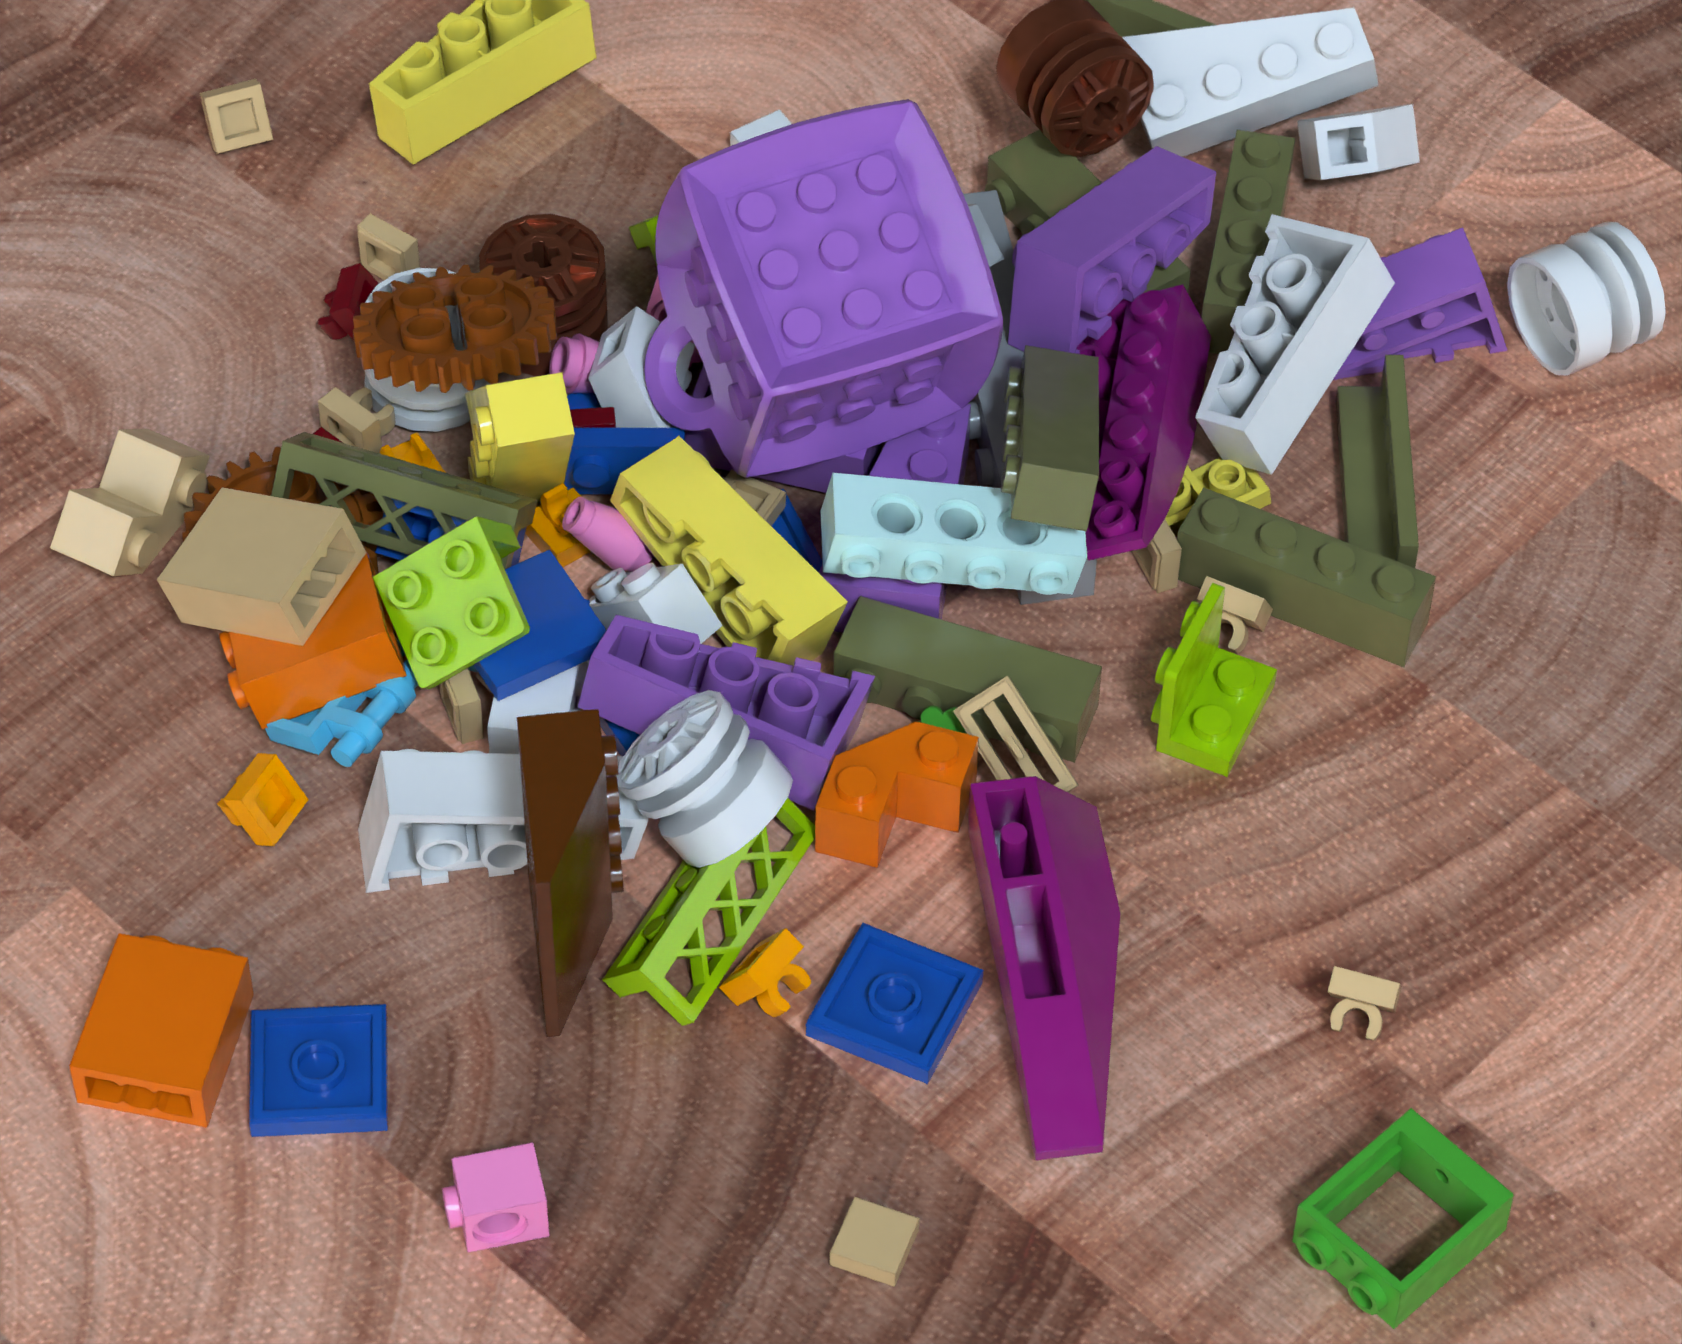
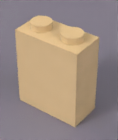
M222 487L162 571L157 581L181 623L303 646L367 552L344 509Z

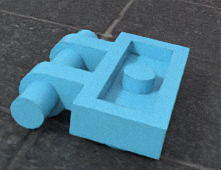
M408 660L404 661L407 674L405 677L386 680L376 684L377 687L349 698L343 696L327 702L322 708L289 720L282 718L267 724L268 728H265L270 740L319 755L335 737L340 740L331 749L332 757L342 766L351 767L362 753L369 754L383 738L381 729L395 713L401 714L405 712L415 700L416 693L414 689L418 686V683ZM367 697L373 699L362 713L355 712Z

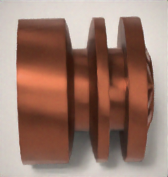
M1051 0L1031 11L1008 35L1000 49L996 64L998 85L1031 118V121L1062 154L1074 157L1097 154L1118 143L1137 125L1149 106L1154 89L1152 69L1118 35L1100 13L1085 0Z
M555 214L526 215L504 223L487 237L479 254L480 271L488 265L494 266V275L497 276L511 269L516 270L517 280L530 276L533 277L535 287L545 286L548 298L554 299L557 339L550 340V353H538L539 364L527 365L520 363L521 373L536 377L550 374L551 355L555 344L561 337L572 338L575 334L579 333L600 342L602 333L608 329L606 265L604 247L594 231L575 219Z

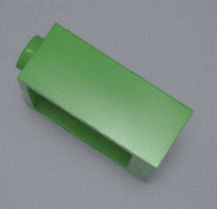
M1411 1108L1298 1205L1292 1241L1296 1244L1299 1253L1307 1263L1317 1270H1326L1345 1286L1350 1297L1360 1309L1370 1315L1377 1314L1395 1329L1506 1230L1514 1194ZM1398 1171L1463 1225L1401 1281L1336 1226Z

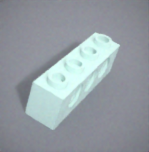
M832 473L820 511L823 572L847 574L855 578L881 577L903 579L922 584L937 582L970 585L980 589L1004 588L1026 590L1044 595L1057 593L1073 595L1087 559L1085 531L1011 519V494L1002 493L1001 488Z

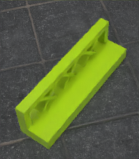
M789 798L786 799L776 815L794 834L783 851H769L767 828L765 827L737 852L715 864L698 868L688 865L684 860L682 861L602 979L620 998L647 991L682 1026L694 1023L815 839V825ZM752 847V853H747ZM754 862L757 891L751 899H738L735 870L740 863ZM739 909H744V911H743L742 914L740 915V910H739ZM722 910L725 939L720 947L706 948L702 920L708 911ZM688 942V949H683ZM707 957H712V959L710 960V962H709V964H708V959H707ZM690 958L693 988L687 997L684 998L664 977L676 959Z

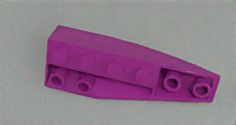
M1183 284L1162 290L1146 291L1136 297L1133 302L1126 299L1121 300L1107 314V316L1112 318V326L1098 340L1087 336L1076 347L1077 350H1080V354L1098 357L1099 477L1088 528L1085 531L1088 561L1146 548L1165 520L1183 478L1198 423L1195 417L1202 400L1211 335Z
M1036 776L970 783L968 833L1035 1161L1103 1152L1120 909L1097 807Z

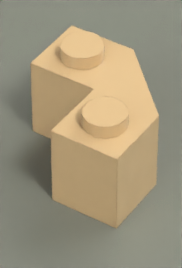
M147 428L118 430L99 488L69 490L50 548L111 576L142 574L182 525L184 513L192 510L193 493H204L207 484V476L204 472L210 455Z

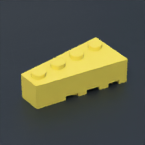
M475 0L460 15L450 12L437 23L438 34L428 43L416 42L369 83L378 137L414 165L596 59L589 3L585 0Z
M562 372L485 385L465 393L473 433V441H470L471 457H468L470 480L537 499V502L541 501L542 494L562 483L564 484L575 432Z
M678 436L620 473L610 499L611 503L662 566L681 563L684 565L723 626L716 633L727 647H732L733 642L757 648L756 657L794 665L796 657L812 661L823 653L848 601L712 469L701 453L694 451Z

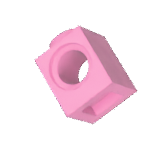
M533 1143L451 1158L454 1186L442 1188L444 1206L449 1228L462 1226L467 1252L549 1237L547 1200Z

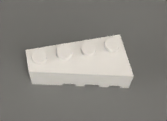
M1355 8L1122 37L1152 69L1154 89L1149 106L1141 117L1151 149L1158 146L1181 157L1234 139L1236 130L1253 132L1378 86L1374 57Z
M1273 214L1265 231L1270 240L1264 256L1255 257L1249 273V277L1253 282L1245 306H1237L1230 323L1234 335L1229 349L1219 353L1195 417L1222 460H1232L1243 467L1270 475L1273 474L1395 284L1369 238Z
M415 749L381 751L358 828L366 893L390 890L389 879L421 875L423 886L449 882L448 871L486 867L488 868L489 877L514 874V870L527 864L519 754L484 753L476 750L465 752H421ZM617 756L618 766L624 756ZM618 788L620 815L618 816L622 843V854L620 856L621 860L634 859L649 819L644 817L638 810L636 800L627 798Z

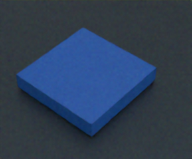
M550 549L505 569L528 621L530 631L525 636L473 665L497 701L590 660L592 653L606 632L604 625Z
M862 923L806 1022V1036L928 1084L983 983L984 970Z
M386 1004L251 1010L249 1119L251 1137L388 1131V1030Z

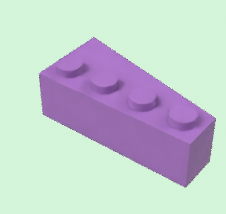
M1156 146L1134 162L1127 164L1125 168L1100 185L1092 188L1090 192L1065 209L1058 211L1052 218L1031 232L1024 234L1017 241L1012 255L1015 271L1008 345L1023 352L1025 345L1080 354V350H1077L1076 347L1087 336L1098 340L1112 326V318L1107 316V314L1122 299L1133 302L1136 297L1147 289V283L1152 277L1155 265L1166 269L1210 224L1216 171Z
M967 404L963 409L927 426L887 441L869 476L963 485L969 453L971 404ZM823 565L818 572L848 601L834 629L835 632H844L860 596L942 620L947 583L931 582L922 584L910 580L881 577L855 578L847 574L823 572Z
M615 615L590 657L578 708L583 710L598 709L599 717L641 735L651 723L671 707L688 697L708 690L720 692L730 703L733 714L740 715L747 722L750 730L748 740L756 739L763 741L790 771L793 783L788 798L814 811L835 755L846 751L859 727L875 676L852 671L850 679L820 672L822 663L796 657L794 665L784 664L756 657L757 648L735 642L732 643V647L717 648L700 644L699 636L696 633Z

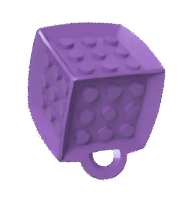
M909 99L886 102L794 123L729 146L684 166L672 182L658 215L655 239L659 286L667 317L657 327L647 348L645 357L646 387L654 407L667 422L683 430L712 431L721 450L737 474L747 478L790 470L834 459L881 444L920 429L963 409L982 388L998 355L1002 339L1003 315L991 270L968 204L935 134L917 103ZM692 340L703 361L712 394L705 398L689 396L681 388L677 379L676 364L678 356L682 349Z

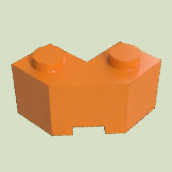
M916 721L835 755L816 804L815 852L878 868L896 817L959 833L969 805L970 783H976L979 737Z

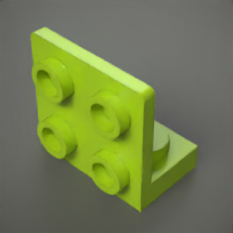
M476 516L372 577L419 687L432 689L529 633L530 626L502 561V558L521 548L511 525Z
M1212 583L1202 603L1192 601L1181 625L1180 637H1183L1178 648L1168 647L1160 660L1155 683L1162 685L1163 688L1154 704L1151 722L1159 724L1156 751L1228 777L1275 686L1277 669L1218 648L1225 587Z

